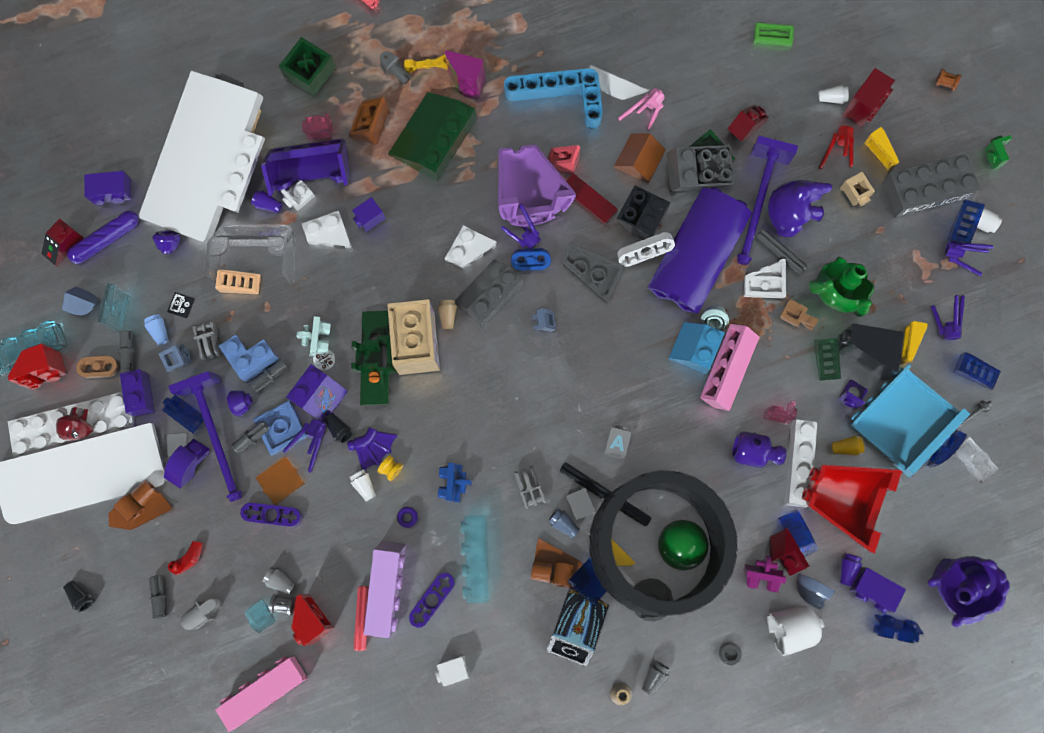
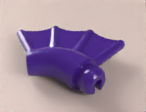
M369 427L363 436L356 437L354 440L347 442L348 450H356L361 470H366L372 465H380L382 458L392 452L391 445L394 439L397 438V435L379 432Z

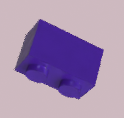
M124 171L84 174L85 197L95 205H103L105 202L123 203L124 200H131V178Z
M141 369L120 373L125 412L134 417L155 413L149 374Z
M863 567L860 569L850 591L855 593L854 597L865 603L869 601L875 604L874 608L886 614L887 612H896L906 589L875 571Z

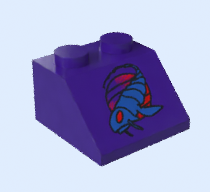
M310 364L286 398L325 424L324 419L326 416L333 413L348 391Z

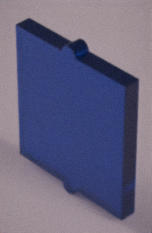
M590 558L567 581L579 592L580 596L583 595L593 605L607 592L601 585Z

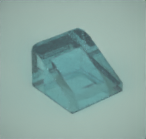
M263 599L245 611L251 628L258 633L276 622L275 617L269 612V608Z

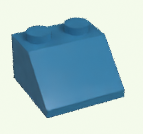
M684 322L669 359L707 374L725 332L706 324Z

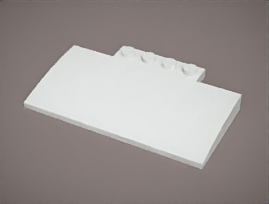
M191 71L138 218L211 244L223 208L239 212L265 141L264 137L251 133L263 96L249 89Z

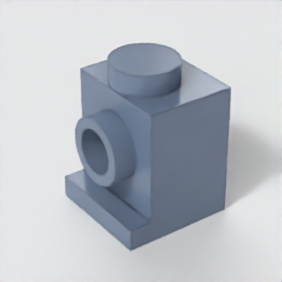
M184 344L175 345L158 353L167 372L192 363L191 354ZM168 355H171L174 365H172Z

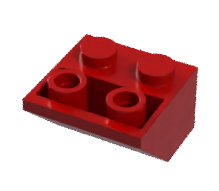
M42 343L22 350L8 375V381L28 389H36L42 383L59 380L61 376L67 374L61 352Z

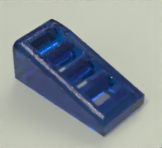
M964 199L948 238L971 244L985 204ZM967 206L976 208V213L967 211ZM964 214L974 216L973 220L963 218ZM961 222L970 224V227L960 226ZM958 230L966 231L967 233L966 235L958 234Z
M967 352L960 355L953 373L990 390L994 389L1001 372ZM968 363L971 364L969 370L966 369ZM976 366V367H978V368H977L976 373L974 374V373H973V370H974V367ZM983 369L985 370L983 377L981 378L980 373ZM989 372L993 374L990 382L986 380Z

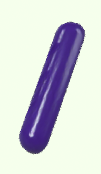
M133 211L121 213L73 245L67 252L68 259L74 264L85 262L136 228L139 224L138 215Z

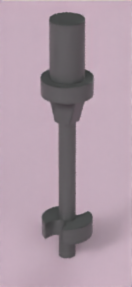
M983 400L979 402V408L972 412L953 433H959L961 431L960 427L981 411L984 413L989 412L992 402L990 400L988 402Z

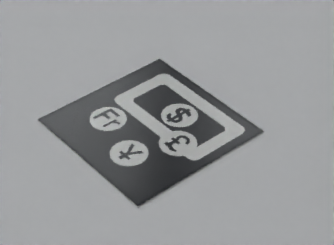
M175 292L167 312L187 318L195 298Z

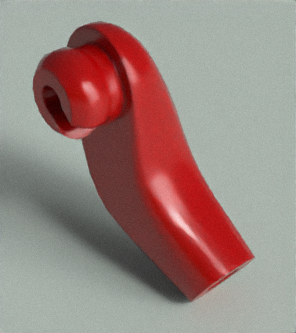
M192 541L183 557L168 564V570L174 575H179L195 566L199 561L203 543Z

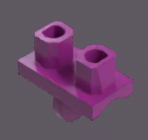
M765 555L763 561L756 560L755 566L748 564L744 566L748 588H759L761 579L767 580L766 589L768 591L778 593L781 583H786V576H784L783 570H777L778 563L771 562V556Z

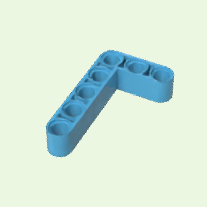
M587 68L510 76L504 81L505 97L510 101L581 94L585 125L594 129L601 124L603 110L599 77L594 69ZM572 81V82H574V83H573V84H567L566 82ZM553 83V84H555V85H554V86H548L547 84ZM534 85V86H536V87H535V88H529L528 86ZM510 87H516L517 89H515V90H510L509 88H510ZM594 97L595 100H589L587 98ZM590 115H596L597 118H591Z

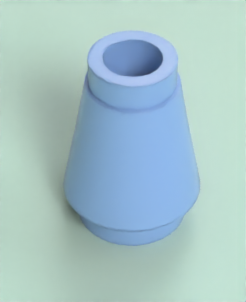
M159 314L144 319V327L157 345H162L169 341L164 319Z

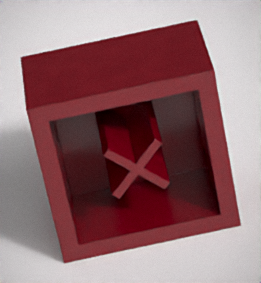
M874 68L842 115L861 128L866 121L870 123L894 90L891 86L895 80Z

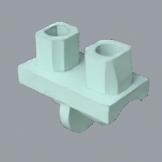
M314 316L312 333L309 332L310 326L304 325L303 331H299L296 334L297 338L302 339V346H307L308 340H311L309 356L315 357L316 354H326L328 352L329 341L318 340V334L329 335L331 323L320 321V317Z

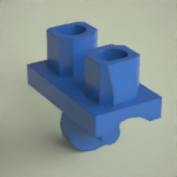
M448 463V466L439 468V477L447 479V487L439 486L438 488L439 498L461 503V493H466V486L472 485L471 480H466L467 472H462V465Z

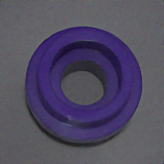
M404 507L399 510L397 521L402 527L410 528L417 523L418 514L415 509ZM406 514H411L410 521L404 520Z

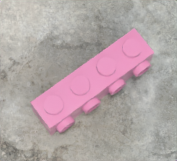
M730 324L700 396L702 400L713 408L727 411L731 409L759 340V336L747 326Z
M295 656L281 658L275 663L277 667L271 671L269 669L264 670L257 675V681L252 684L250 681L238 689L240 692L233 697L230 694L220 701L221 706L215 710L228 732L235 730L308 679Z

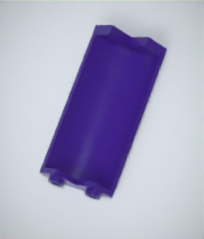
M711 187V189L702 188L674 238V248L666 252L647 288L658 298L674 301L683 311L698 314L752 215V212L747 208V204L742 200H736L722 193L716 187Z

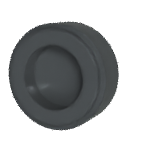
M725 643L719 649V657L723 663L735 665L741 660L742 653L736 644Z

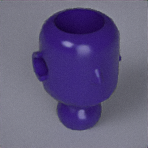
M743 431L735 438L732 456L734 461L739 464L762 468L767 465L768 461H772L776 465L784 464L787 450L780 445L773 447L768 436Z

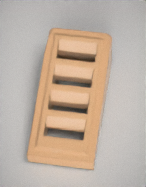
M218 270L215 288L222 293L259 295L261 275ZM233 278H236L235 286H232ZM242 279H244V287H243V288L241 287V281H242ZM250 279H253L252 289L249 288Z

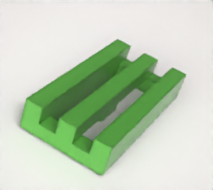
M755 23L753 43L792 46L794 26Z

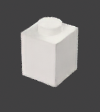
M464 655L439 663L437 665L438 669L435 670L438 683L442 682L443 687L470 677Z

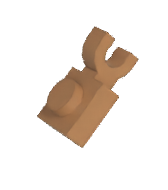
M791 299L780 316V319L796 327L801 322L810 330L814 329L819 320L806 314L807 307Z

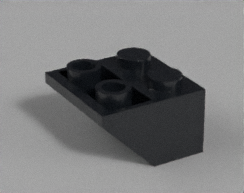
M634 185L616 220L633 236L644 240L655 236L669 209L670 202Z

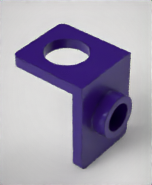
M851 379L838 399L843 401L847 407L856 410L864 405L863 398L868 389ZM851 387L857 388L860 392L859 397L850 393L849 389Z

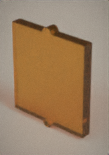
M287 457L282 458L256 477V480L263 488V493L267 494L274 505L280 503L305 484L298 475V470L291 465Z

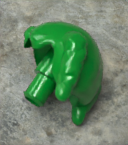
M840 256L834 262L825 264L817 278L809 282L810 292L818 294L819 298L827 306L838 312H852L857 317H863L868 314L872 304L870 297L874 292L875 286L867 279L868 273L865 266L857 263H847Z

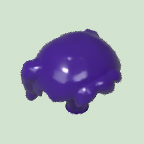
M795 180L786 182L773 190L768 203V215L777 234L783 237H793L803 229L802 225L809 220L819 222L824 216V209L822 206L811 205V202L820 200L823 194L830 192L832 184L809 180Z
M966 556L957 559L944 558L935 567L932 577L928 580L930 587L937 586L939 595L946 607L954 614L952 619L953 627L981 622L984 620L985 615L1001 610L1010 589V582L1005 572L997 567L996 562L977 556Z

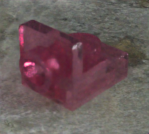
M790 401L786 406V411H783L784 408L780 406L768 407L764 411L763 419L786 425L789 424L792 420H795L797 415L796 402Z

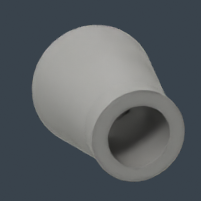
M273 567L269 569L262 580L266 587L288 595L296 585L278 568L275 569Z

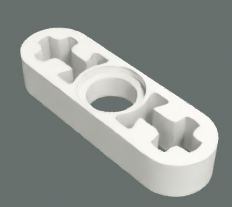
M663 232L623 247L617 253L619 263L628 267L669 252L675 246L672 234ZM645 247L651 248L647 252H641V250Z

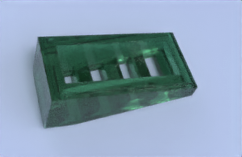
M838 338L814 339L819 380L841 379ZM823 345H830V348L823 349ZM823 353H831L832 357H823ZM833 361V365H824V362ZM834 369L835 373L825 374L824 370Z

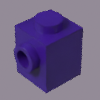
M372 197L352 210L355 215L353 218L354 222L359 228L363 227L366 232L386 219L383 211Z

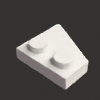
M339 211L302 223L309 244L352 247Z
M463 225L447 253L445 261L463 270L472 261L482 257L489 249L495 248L497 242Z
M786 259L779 260V262L745 275L744 297L785 298Z

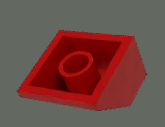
M299 594L296 597L291 627L294 632L293 638L299 645H312L334 627L310 594Z

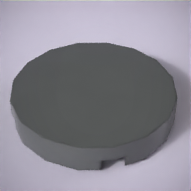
M644 579L634 586L636 590L648 597L661 601H673L671 590L659 579ZM634 611L638 617L645 621L655 622L666 617L645 615Z

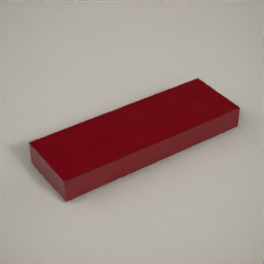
M574 173L566 180L576 194L574 201L604 225L618 212V208Z

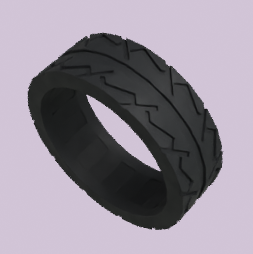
M665 470L641 474L616 488L604 499L594 515L589 535V553L595 573L605 590L615 600L630 610L656 616L681 615L696 611L712 602L723 591L724 586L726 587L733 574L737 559V533L733 519L730 517L731 514L724 501L715 491L696 477L681 472ZM654 489L675 493L687 500L698 511L708 530L711 548L706 572L694 589L677 600L661 601L639 592L624 578L615 561L611 541L614 521L625 501L639 491Z

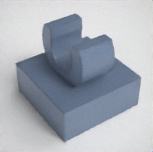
M546 308L537 309V314L533 315L532 319L538 320V325L533 326V329L547 332L555 331L554 311Z

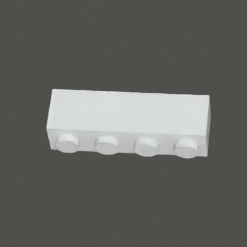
M796 419L790 424L783 505L800 508L809 507L806 501L802 500V493L806 487L808 488L810 482L809 473L814 467L817 422Z

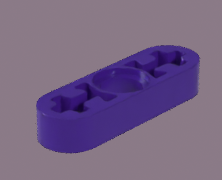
M246 503L240 511L241 517L245 521L288 527L298 526L303 518L301 511L296 508L267 504ZM253 507L254 511L261 512V516L252 515L250 518V515L247 514V510H251V508ZM270 509H275L277 512V517L273 521H269L266 517ZM293 511L294 515L297 516V519L293 520L292 523H290L289 519L282 518V514L291 515Z
M442 573L437 576L411 611L409 621L412 626L420 628L429 622L455 586V579L451 574ZM447 577H449V584L451 585L449 588L445 586L441 590V592L445 593L442 597L441 594L433 590L434 586H436V588L439 589V587L442 585L440 579H446ZM429 594H435L438 597L437 605L432 607L427 604L426 598ZM421 604L426 609L432 610L430 614L427 611L424 613V622H415L416 617L414 614H420L423 610L420 607Z

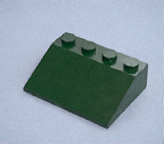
M427 92L388 152V155L438 182L476 122V109L460 100Z

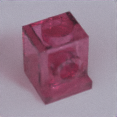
M325 113L324 117L318 115L305 117V121H302V131L309 140H332V120L328 113Z

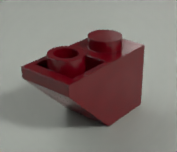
M753 105L741 110L727 129L742 142L758 130L769 117L762 107Z

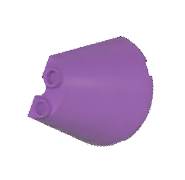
M536 144L522 146L518 151H514L512 147L498 150V209L504 220H508L511 225L528 227L529 225L519 207L520 204H523L535 226L556 218V213L561 210L564 212L572 204L576 196L574 190Z

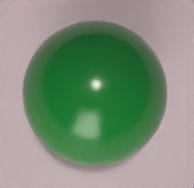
M673 521L666 525L659 535V554L668 566L676 570L687 571L698 567L705 560L708 553L709 543L707 535L698 524L692 521Z

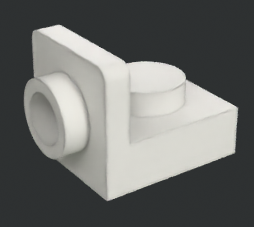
M301 180L287 192L284 189L281 190L284 196L282 198L284 203L289 208L293 206L297 211L315 197Z

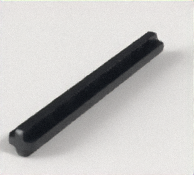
M567 462L561 466L560 472L599 498L604 500L612 493V491ZM627 501L620 508L621 512L644 527L648 526L652 519L651 516Z

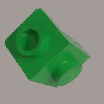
M1002 135L991 139V143L985 148L988 162L992 164L993 169L1001 168L1010 160L1004 146L1012 140L1011 135L1006 137Z

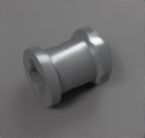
M273 594L270 599L269 612L272 614L275 612L287 613L288 616H292L295 608V597L284 598Z

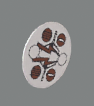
M330 350L326 354H316L313 358V363L319 370H328L335 363V355Z

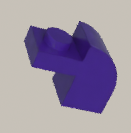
M192 439L184 447L180 445L166 464L164 478L181 489L194 477L196 466L209 455L210 449L195 439Z

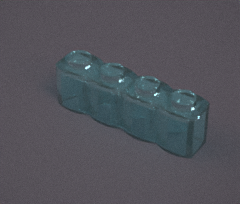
M47 320L40 323V326L35 329L23 330L16 338L8 337L2 340V343H0V376L12 370L22 350L41 343L57 351L67 347L68 344L60 324Z

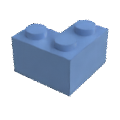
M237 335L219 345V348L239 378L246 383L262 374L264 369L267 370L280 360L271 345L264 339L250 349Z

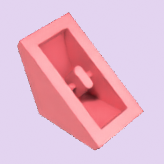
M580 146L551 148L547 159L557 171L572 175L580 159Z

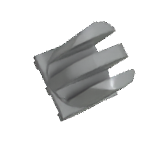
M211 320L208 324L201 323L200 326L193 325V338L197 340L201 361L207 360V356L209 358H214L215 354L216 356H221L217 339L219 336L214 321Z
M533 466L529 467L535 483L533 487L531 486L526 469L522 470L527 485L525 490L523 489L518 471L513 472L526 509L531 505L537 506V503L542 501L546 503ZM539 490L540 496L534 498L533 492ZM530 493L532 499L525 500L524 495Z
M209 599L206 602H196V605L181 617V626L187 630H197L208 621L214 620L215 618L212 614L222 607V601L220 599Z

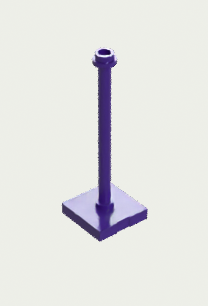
M758 136L756 143L752 147L750 155L767 159L742 253L737 254L736 257L737 263L749 265V262L752 260L749 254L774 163L778 162L789 165L797 153L798 145Z
M207 371L171 384L168 387L171 394L183 397L195 394L229 491V495L226 497L230 502L242 498V491H237L203 394L205 388L222 383L220 375Z

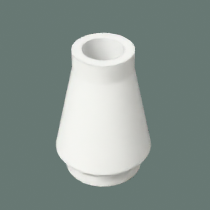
M842 84L819 90V102L837 104L848 102V86H843Z
M364 469L349 477L352 481L350 484L364 498L365 502L376 496L369 473L366 474Z

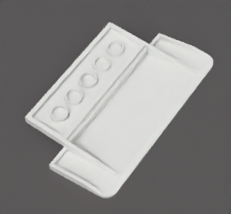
M122 392L7 421L13 459L0 462V506L4 519L10 524H18L130 494L144 480H148L154 487L161 486L166 480L164 478V460L155 426L153 423L136 426L135 417L125 412ZM72 407H77L76 413L78 417L82 415V410L88 409L87 422L94 429L93 432L82 439L65 441L59 438L56 432L57 419L70 415Z

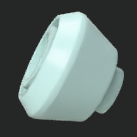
M712 305L702 314L701 323L718 330H723L729 324V317L723 307Z

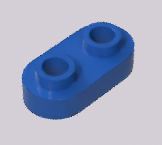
M543 248L518 249L511 255L513 268L520 271L543 270L551 263L550 253ZM540 255L544 256L543 259H538L537 257ZM523 256L524 259L519 260L518 257Z

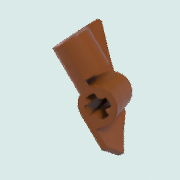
M144 480L135 490L122 497L113 506L114 509L108 513L109 527L133 530L171 511L173 507L156 487L148 480Z
M541 539L537 540L531 572L532 580L549 582L554 586L581 591L591 582L580 560Z

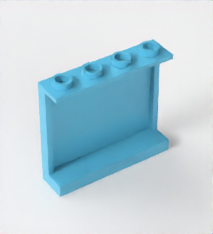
M910 364L905 369L900 367L899 372L893 376L895 379L891 383L887 381L879 389L881 394L877 398L873 395L866 402L867 408L863 412L859 410L851 418L854 422L850 426L851 429L862 436L864 440L909 478L918 471L970 415L964 408L958 411L909 371Z

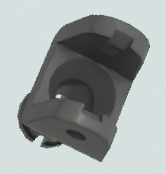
M389 51L381 53L380 68L387 77L393 74L406 85L407 81H410L412 75L400 66L399 57Z

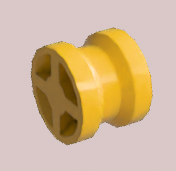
M389 455L381 463L377 472L385 474L391 482L400 473L403 464L395 462L394 458Z

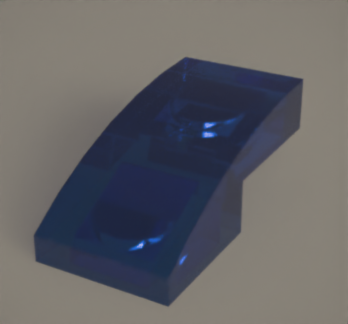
M961 431L953 433L946 446H940L933 453L927 466L932 468L948 460L960 448L967 434Z
M797 509L778 518L782 529L788 528L804 557L819 550L808 526Z

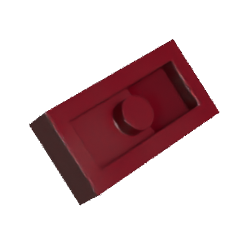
M788 528L770 536L771 562L780 559L789 576L810 566Z

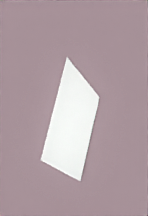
M592 65L588 67L598 73L600 91L618 99L624 100L649 92L645 88Z

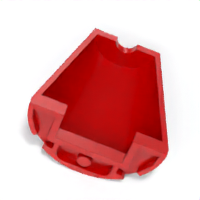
M833 465L813 467L809 473L810 482L808 488L806 487L802 493V500H805L811 509L866 550L875 554L882 533L875 531L874 528L887 490L896 492L903 471Z

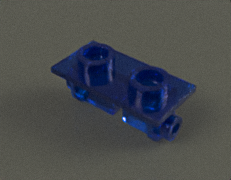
M174 395L172 398L167 397L164 399L162 411L192 434L204 422L202 414L179 396Z
M875 614L878 625H874L873 632L877 633V636L893 639L895 632H898L896 638L898 641L914 644V642H919V634H924L918 623L913 620L905 619L903 621L888 614H883V616Z

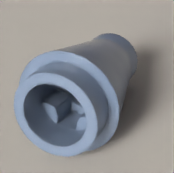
M559 508L548 520L553 528L569 535L571 538H574L580 530L566 511H562Z

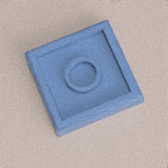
M290 400L253 419L255 425L260 421H265L269 426V430L261 437L271 456L282 451L303 428V424ZM305 432L297 442L307 438V432Z

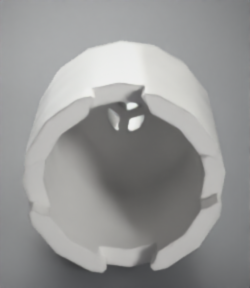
M795 606L767 615L769 632H774L777 642H774V645L781 656L813 647L821 640L822 628H824L823 620L820 615H816L808 606Z

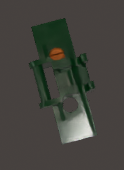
M388 310L362 312L361 343L352 341V349L356 351V361L351 363V370L355 373H361L360 406L389 405L390 374L397 373L392 365ZM380 334L375 340H371L372 335ZM383 345H387L386 367H382Z

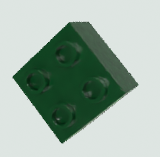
M303 37L297 41L279 65L284 78L313 96L317 94L337 68L332 55Z

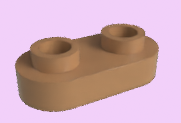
M111 356L84 357L76 365L77 373L85 378L112 377L118 373L120 368L119 362ZM112 364V368L107 370V367ZM92 366L91 371L88 372V367Z

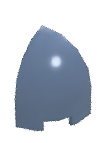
M74 287L65 292L62 310L74 315H86L96 306L97 297L84 289Z
M798 574L796 583L801 598L819 610L822 609L825 600H830L835 591L808 576Z

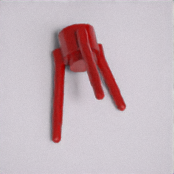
M840 126L838 132L833 134L819 169L823 168L836 141L838 145L844 146V157L847 156L849 145V166L853 167L854 129L852 127Z

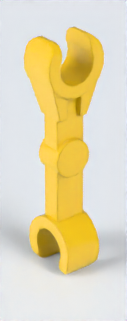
M445 55L433 60L414 61L407 59L404 61L405 70L408 73L421 68L439 67L448 69L447 63L444 62L446 61Z

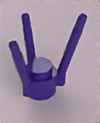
M520 204L519 207L531 228L522 227L525 231L521 235L523 240L504 226H501V230L516 240L523 248L527 246L529 249H532L542 239L539 237L540 233L536 230L523 204Z
M949 241L944 255L949 257V262L956 263L982 276V272L958 260V258H963L965 251L989 253V249H993L994 246Z
M964 295L960 298V304L959 296H954L953 322H946L944 327L935 305L931 306L939 335H944V340L961 339L965 304Z
M312 419L310 424L305 422L303 428L283 449V452L286 453L307 431L306 435L312 439L307 454L310 455L314 448L308 472H312L327 426L315 419Z

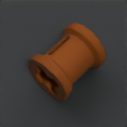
M942 68L934 84L935 86L942 85L948 87L954 92L960 82L961 74L954 75L945 72V69Z

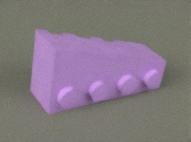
M381 541L373 550L364 635L390 638L393 631L396 632L398 619L395 616L396 610L398 611L400 607V597L398 596L403 583L402 570L405 565L406 544Z

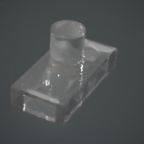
M970 437L951 450L979 483L985 482L999 470L990 460L988 453L982 451Z

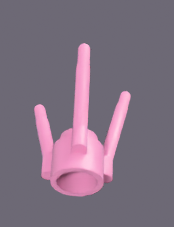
M653 88L649 94L646 93L641 100L619 116L618 120H622L641 104L643 105L637 110L638 114L646 107L650 109L656 108L647 126V130H650L660 109L663 107L661 102L665 98L664 94L659 89Z

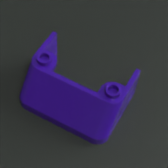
M345 139L274 148L268 151L261 164L268 196H273L275 189L278 191L282 189L288 190L293 182H299L300 180L306 181L330 177L336 183L343 182L344 185H348L350 178Z

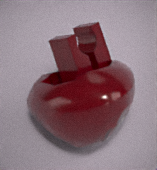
M72 407L70 415L58 418L56 421V432L59 438L65 441H74L92 433L94 429L87 422L88 409L82 410V415L78 417L76 413L77 407Z

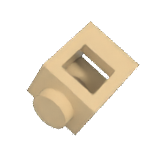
M863 172L845 180L840 187L853 206L867 204L871 201L870 197L875 192Z

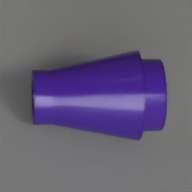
M256 190L251 201V205H254L256 209L279 213L283 205L282 202H279L272 196H268V193L263 190Z
M845 553L844 558L841 557V579L839 583L853 586L863 565L861 557Z

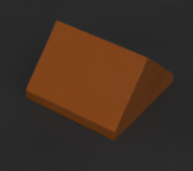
M379 97L360 103L348 135L349 137L377 145L389 113L385 98Z
M632 133L620 153L614 168L649 184L666 149L651 133Z

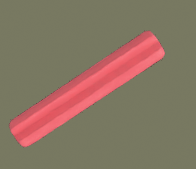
M359 586L357 592L354 650L364 651L366 649L367 635H364L369 593L368 586Z

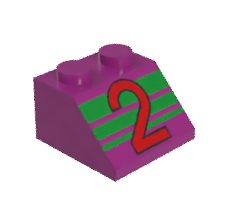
M446 50L445 57L448 73L460 94L467 98L474 97L479 99L486 79L484 61Z

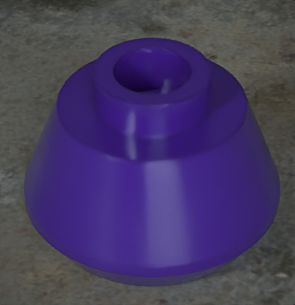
M158 231L153 235L152 239L156 248L161 250V253L170 254L178 248L181 236L175 231Z
M231 390L227 394V403L234 416L241 417L250 410V405L253 404L249 393Z

